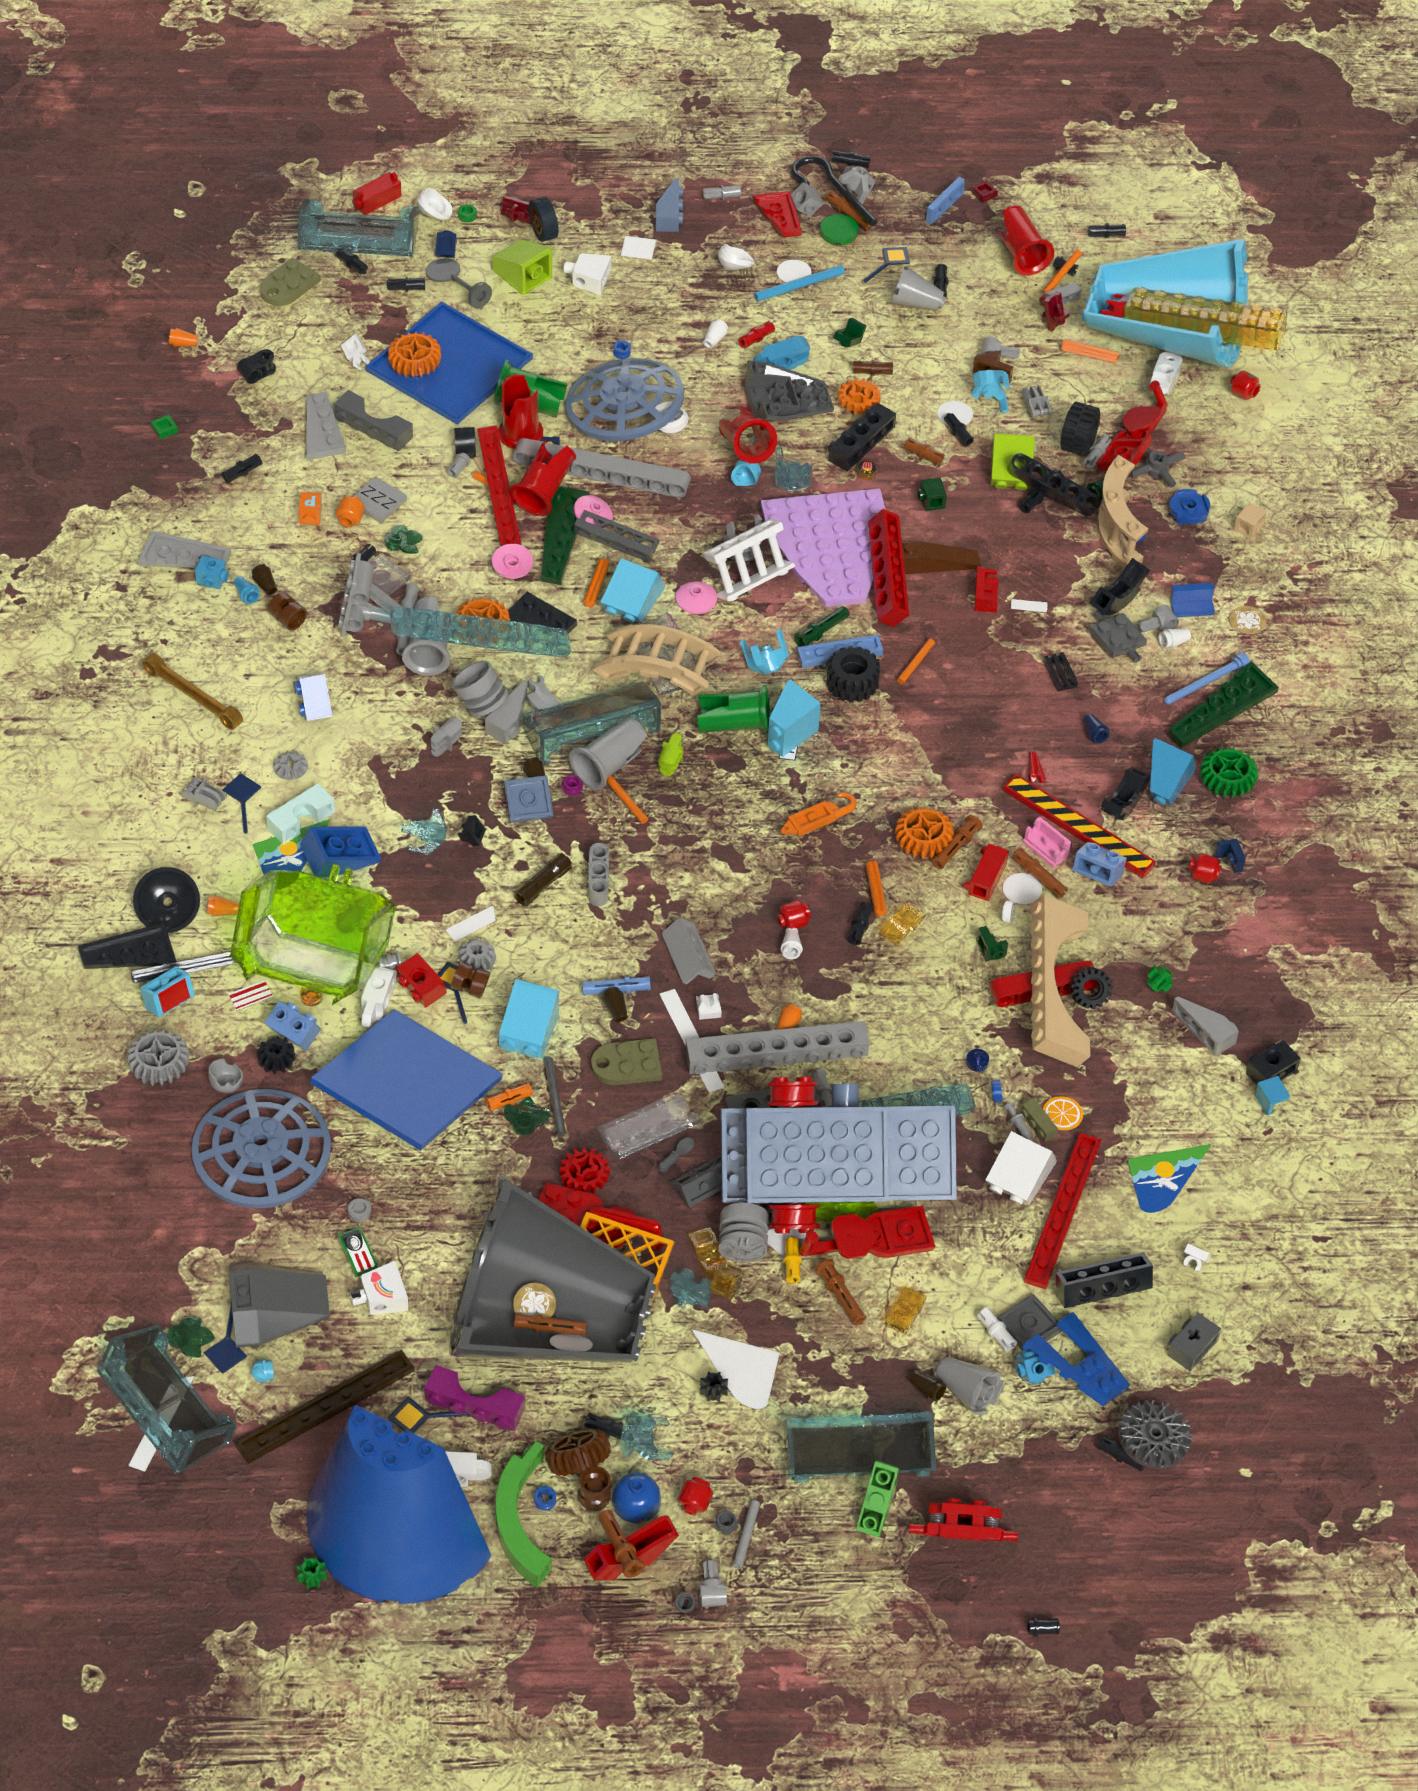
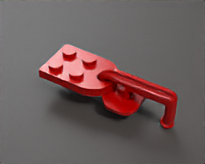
M1155 380L1149 384V389L1153 391L1157 404L1150 407H1134L1126 413L1122 419L1126 429L1119 432L1113 438L1105 453L1102 454L1096 463L1099 470H1108L1118 455L1135 464L1136 467L1152 442L1151 434L1166 413L1168 406L1158 381Z
M546 1182L538 1199L578 1226H581L585 1213L589 1212L663 1237L659 1222L636 1216V1213L628 1208L613 1206L609 1209L604 1208L602 1201L596 1195ZM589 1220L586 1228L589 1233L602 1230L599 1222ZM617 1228L607 1232L611 1242L624 1237L622 1231ZM605 1234L597 1236L598 1239L609 1244ZM624 1241L614 1246V1248H620L624 1246L627 1242ZM658 1243L651 1247L654 1250H661L664 1244Z
M923 1206L877 1212L870 1215L866 1220L856 1214L838 1216L831 1224L835 1240L818 1242V1234L814 1231H808L800 1248V1255L807 1257L839 1252L844 1258L854 1259L865 1257L868 1253H871L880 1258H891L934 1251L936 1246Z

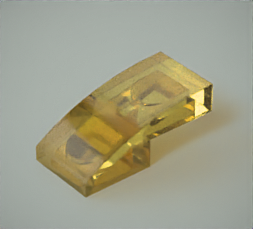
M908 902L890 918L879 933L898 947L910 931L914 932L926 914Z
M710 1227L688 1234L694 1253L706 1277L728 1271V1264L718 1251L719 1242Z
M905 1286L897 1303H894L884 1325L906 1335L927 1299L926 1295Z

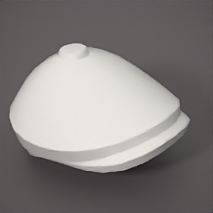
M428 188L419 194L417 202L423 214L439 220H446L452 216L451 204L436 190Z
M724 244L718 251L719 261L725 270H740L754 265L752 257L742 249Z
M664 402L655 408L663 415L673 402ZM681 408L674 419L659 430L666 434H676L682 431L688 423L687 412Z

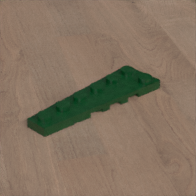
M1251 661L1237 672L1232 680L1225 682L1220 690L1208 696V699L1203 704L1197 705L1192 712L1169 729L1168 735L1182 748L1278 693L1279 687Z

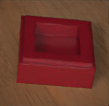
M987 180L971 189V193L982 203L998 196V191Z

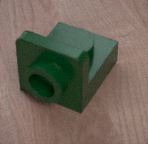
M987 926L978 928L976 942L985 961L999 960L1005 957L1008 950L1007 940L996 942L994 934H990Z

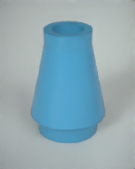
M242 576L234 580V586L242 602L253 604L259 599L260 594L257 586Z

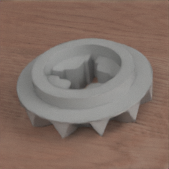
M287 750L286 754L279 753L278 758L274 759V772L282 779H298L306 773L308 761L305 759L304 754L299 755L297 751L290 753ZM289 761H291V762L293 763V766H292L293 769H291V768L289 767V765H288V762H289Z

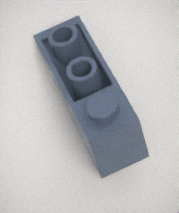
M679 178L673 180L656 203V231L679 232V224H683V212H679L683 211V199H679L683 198V186H679Z

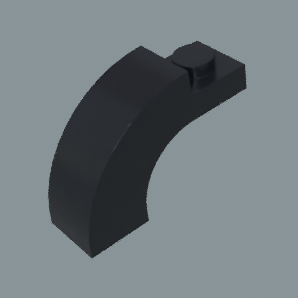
M1132 558L1117 580L1106 588L1100 587L1089 604L1105 615L1116 614L1126 607L1141 590L1139 586L1150 572V569Z
M1134 767L1127 769L1116 791L1103 800L1101 807L1105 809L1104 812L1125 820L1139 802L1151 775Z

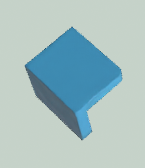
M1279 1076L1258 1082L1255 1097L1266 1115L1272 1114L1275 1104L1287 1101L1290 1098Z

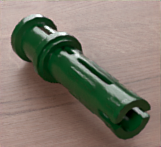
M841 606L816 624L810 623L807 629L795 633L794 640L798 647L808 646L813 641H819L823 633L850 616L848 609L845 606Z

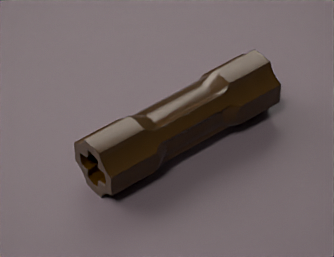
M558 853L541 871L514 891L516 901L523 907L532 903L544 889L572 868V862L569 857L563 853Z

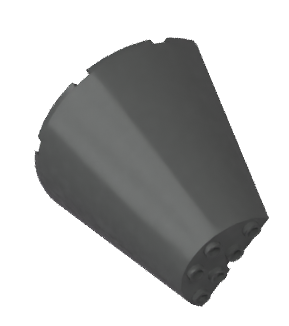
M504 1180L496 1195L494 1207L491 1206L472 1257L470 1272L467 1273L453 1322L455 1328L450 1336L449 1353L455 1357L619 1363L637 1361L641 1351L638 1343L639 1340L643 1339L646 1331L643 1321L648 1318L651 1310V1305H648L649 1298H653L656 1290V1285L653 1284L655 1275L513 1183ZM529 1283H541L550 1288L556 1299V1308L551 1318L587 1321L585 1337L592 1342V1348L588 1351L560 1350L550 1343V1338L560 1333L545 1331L535 1333V1330L514 1328L516 1314L513 1301L518 1290ZM553 1324L554 1327L573 1329V1326Z

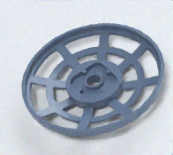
M641 358L615 360L597 366L577 379L567 394L566 412L572 425L589 437L607 441L636 439L656 432L674 419L683 405L684 387L678 374L669 366L660 362ZM640 365H646V366H651V367H655V368L650 369V368H648V367H644V366H640ZM629 369H636L645 372L637 376L634 374H629ZM621 370L619 375L611 378L605 376L608 373ZM665 371L674 377L677 388L665 386L663 378L658 373ZM653 376L657 380L658 385H646L645 379ZM592 378L586 384L583 393L573 396L575 391L579 388V386L582 383H584L587 379ZM597 380L603 382L600 389L589 391ZM648 392H658L652 402L646 401ZM664 393L675 394L676 398L673 404L662 415L655 407L661 402ZM600 395L601 402L593 407L588 398ZM582 400L589 414L581 421L573 412L571 403ZM639 405L642 407L640 410L626 414L627 410L634 409ZM606 407L617 411V414H607L601 411ZM646 413H650L656 419L643 426L625 430V420L638 418ZM595 417L617 421V430L598 429L589 426V424Z
M274 1089L249 1090L222 1100L202 1118L196 1128L192 1142L193 1165L203 1185L220 1199L246 1208L276 1207L303 1196L321 1179L327 1169L331 1155L330 1132L321 1114L301 1097ZM255 1096H276L289 1099L290 1101L283 1106L272 1102H256ZM241 1099L246 1100V1105L234 1109L224 1118L214 1116L215 1113L225 1106ZM299 1104L308 1109L316 1117L321 1128H307L302 1118L293 1109ZM258 1108H271L279 1111L273 1118L260 1117ZM247 1110L249 1111L250 1119L241 1125L230 1121L236 1115ZM289 1115L298 1124L300 1129L286 1130L281 1122ZM206 1123L216 1125L212 1148L199 1153V1138ZM224 1128L235 1132L233 1142L219 1146L220 1135ZM309 1137H323L324 1139L323 1153L316 1168L305 1160L309 1151ZM303 1138L302 1147L298 1155L288 1150L289 1139ZM259 1139L267 1141L266 1144L261 1146L255 1144ZM234 1151L239 1159L234 1169L226 1163L221 1154ZM215 1157L220 1168L229 1175L223 1187L216 1184L208 1176L201 1162ZM283 1158L292 1162L285 1169L273 1174L272 1166ZM247 1166L263 1168L264 1176L247 1175L243 1171ZM298 1168H301L310 1175L297 1187L278 1194L275 1181L289 1176ZM239 1180L251 1184H266L269 1196L248 1197L231 1191Z

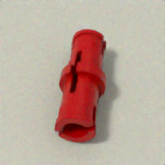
M767 321L759 327L752 328L749 333L739 337V345L746 349L756 342H761L764 337L775 332V326L772 322Z

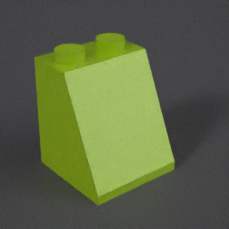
M521 239L492 256L493 271L520 294L524 295L552 278V249Z
M994 433L991 450L990 486H995L997 489H1006L1007 487H1015L1016 490L1031 489L1030 485L1009 473L1008 465L1013 456L1018 453L1025 454L1032 459L1034 458L1035 436ZM1014 463L1017 468H1023L1021 463Z

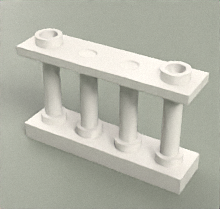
M769 519L704 552L707 561L718 565L725 590L717 593L718 598L734 601L739 595L776 576L788 573V570L795 567L793 562L783 560L776 539L777 533L784 530L782 522ZM768 538L775 564L768 568L765 566L759 546L760 541ZM748 547L752 549L759 571L750 577L742 554L743 550ZM731 556L735 557L742 581L732 585L725 563L727 558Z

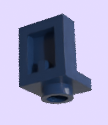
M452 231L437 232L436 257L455 258L456 233Z
M1237 838L1217 842L1214 856L1216 858L1226 857L1229 866H1232L1234 873L1243 872L1246 858Z

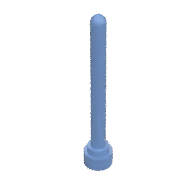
M1244 652L1235 655L1231 663L1165 697L1164 703L1170 705L1233 670H1241L1250 662L1248 656Z

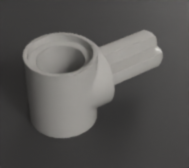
M987 337L983 340L981 355L1000 350L1001 357H1019V348L1001 346V342L995 337Z
M1161 605L1155 609L1151 618L1138 622L1137 627L1141 633L1153 629L1159 631L1175 629L1179 624V620L1168 605Z
M708 1560L703 1563L704 1581L700 1585L701 1607L726 1606V1586L719 1579L717 1562Z

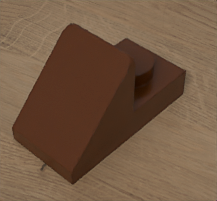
M998 350L975 356L972 373L986 370H1003L1008 374L1010 384L1013 366L1000 362L1001 351Z

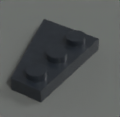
M528 591L508 610L510 621L520 623L521 627L528 628V626L539 628L541 632L563 638L577 626V619Z

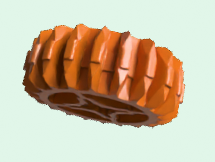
M417 331L414 334L409 332L407 335L401 334L400 338H395L394 342L390 343L388 359L393 371H397L398 375L404 374L405 378L409 375L412 378L415 376L422 377L423 374L429 376L430 371L435 372L436 367H439L442 358L441 347L437 340L433 339L431 335L426 336L424 332L418 334Z
M482 596L479 600H476L474 597L471 602L466 600L464 605H460L458 610H456L454 619L455 631L459 635L460 640L465 639L466 644L472 642L474 647L480 644L482 648L484 644L490 646L493 642L499 644L500 639H505L510 625L508 609H505L504 604H499L498 600L492 601L490 597L485 600Z
M917 806L915 811L909 808L907 813H902L895 828L896 841L899 843L900 849H905L906 855L913 853L914 858L917 855L921 856L922 860L925 856H929L932 860L934 854L937 855L944 847L948 846V842L952 841L954 835L952 822H949L948 816H943L942 811L936 812L935 807L929 810L926 806L923 809Z

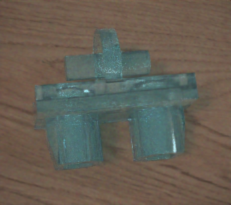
M684 1267L678 1274L673 1272L671 1275L670 1290L674 1292L673 1296L679 1299L678 1306L684 1308L687 1303L695 1306L697 1303L707 1308L710 1304L713 1281L702 1278L700 1283L697 1284L693 1282L695 1274Z

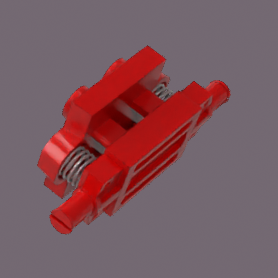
M946 1499L945 1503L941 1504L930 1503L927 1514L939 1517H930L935 1518L930 1519V1523L909 1524V1534H924V1536L985 1542H1003V1540L1018 1542V1531H1004V1529L998 1528L999 1523L997 1522L1002 1519L1001 1509L986 1506L985 1501L973 1500L970 1505L961 1504L960 1499ZM958 1518L971 1519V1526L963 1523L962 1525H957Z

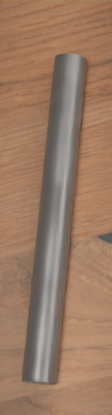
M546 1057L544 1062L556 1133L558 1137H563L566 1135L554 1061L552 1057Z

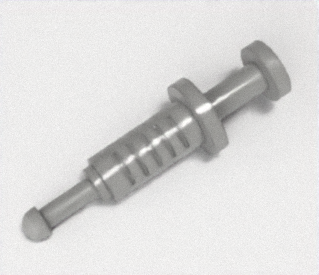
M1014 1102L1005 1105V1111H1009L1012 1115L1010 1123L1016 1125L1022 1137L1032 1141L1030 1138L1031 1132L1023 1121L1024 1115L1016 1113Z

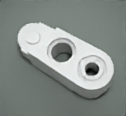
M1163 352L1159 355L1150 383L1155 380L1158 381L1163 394L1169 396L1180 374L1182 357L1172 352Z
M378 967L373 971L371 978H368L361 997L360 1018H362L363 1027L372 1028L375 1021L379 1022L384 1018L395 988L396 970Z
M445 1451L461 1487H468V1480L483 1481L491 1477V1463L477 1460V1453Z

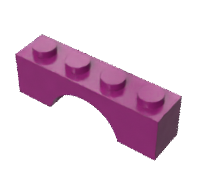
M435 1365L424 1388L425 1401H428L431 1405L448 1408L456 1414H463L465 1412L479 1422L494 1424L502 1430L515 1431L525 1410V1395L502 1388L499 1392L489 1397L472 1396L461 1388L458 1381V1372Z

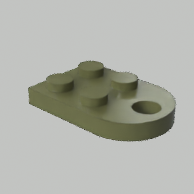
M291 258L262 280L260 284L261 297L266 303L274 306L291 304L321 281V275L296 259Z
M656 1038L615 1042L600 1046L593 1053L591 1059L593 1075L600 1082L608 1085L661 1081L662 1071ZM600 1062H605L609 1066L606 1068H600L597 1066V1064Z

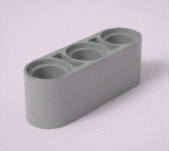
M595 843L589 850V902L599 907L608 902L609 848L603 843Z

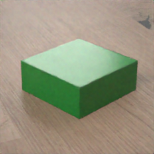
M169 415L151 421V428L160 440L178 433V427Z

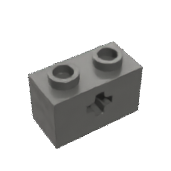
M1197 1313L1193 1319L1188 1318L1185 1321L1179 1334L1175 1333L1170 1338L1167 1356L1191 1372L1218 1342L1221 1328L1200 1313Z

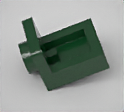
M849 318L846 328L836 331L834 339L839 341L844 347L859 344L862 341L867 326L854 318Z

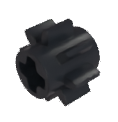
M708 1372L706 1378H700L701 1387L699 1394H705L708 1402L710 1400L720 1402L722 1395H728V1378L723 1379L721 1372Z

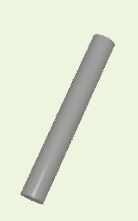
M756 1500L750 1502L733 1562V1567L736 1569H742L760 1507V1502Z

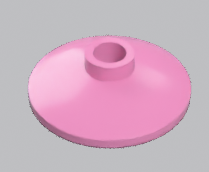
M585 495L580 497L574 504L576 518L580 519L584 510H587L609 520L613 519L611 508L599 497ZM586 518V522L597 526L595 520Z
M506 544L494 552L492 566L499 575L505 578L516 579L530 572L533 566V556L522 545Z
M689 582L678 589L676 602L682 610L688 613L702 614L714 608L717 603V593L713 587L706 583Z

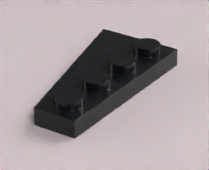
M165 923L78 946L84 969L157 966L177 962Z

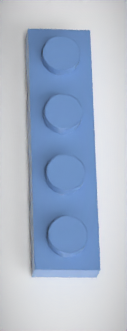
M876 634L797 647V655L801 667L807 668L828 664L830 656H833L835 651H840V648L843 647L846 649L848 646H853V648L862 647L863 650L868 649L870 654L874 653L876 656L883 655V647L879 635Z

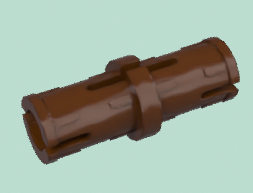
M871 360V362L853 361V374L866 373L871 374V376H875V374L893 375V362H875V360Z

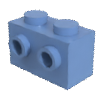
M1087 842L1076 853L1073 871L1112 887L1123 876L1127 858L1115 851L1104 849L1096 843Z
M279 1001L264 1024L307 1051L321 1030L316 1024L317 1019L308 1013H305L304 1016L298 1013L300 1009L290 1002L284 1004Z

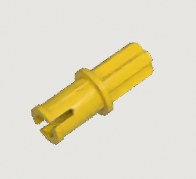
M788 1237L785 1241L786 1256L783 1259L784 1264H786L785 1280L787 1283L794 1284V1278H796V1283L801 1280L800 1264L802 1258L799 1255V1239Z

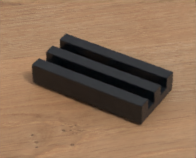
M1064 652L1059 653V656L1052 654L1050 658L1048 655L1044 656L1043 662L1058 692L1078 687V681ZM1052 663L1055 664L1060 678H1062L1064 682V685L1061 684Z

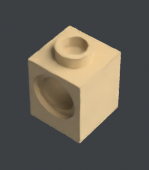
M1249 503L1237 515L1234 530L1252 539L1264 526L1267 511Z

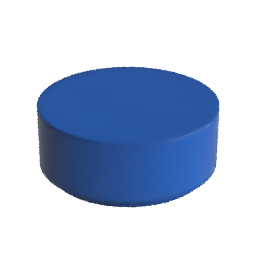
M992 1080L993 1102H1003L1001 1081Z

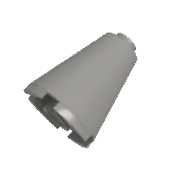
M904 266L890 303L937 311L938 307H943L946 297L943 296L944 292L909 267Z
M950 1357L940 1360L936 1366V1377L941 1379L943 1384L976 1415L986 1414L988 1412L986 1407L989 1404L995 1405L1002 1392L1004 1381L1000 1379V1376L1003 1375L997 1370Z

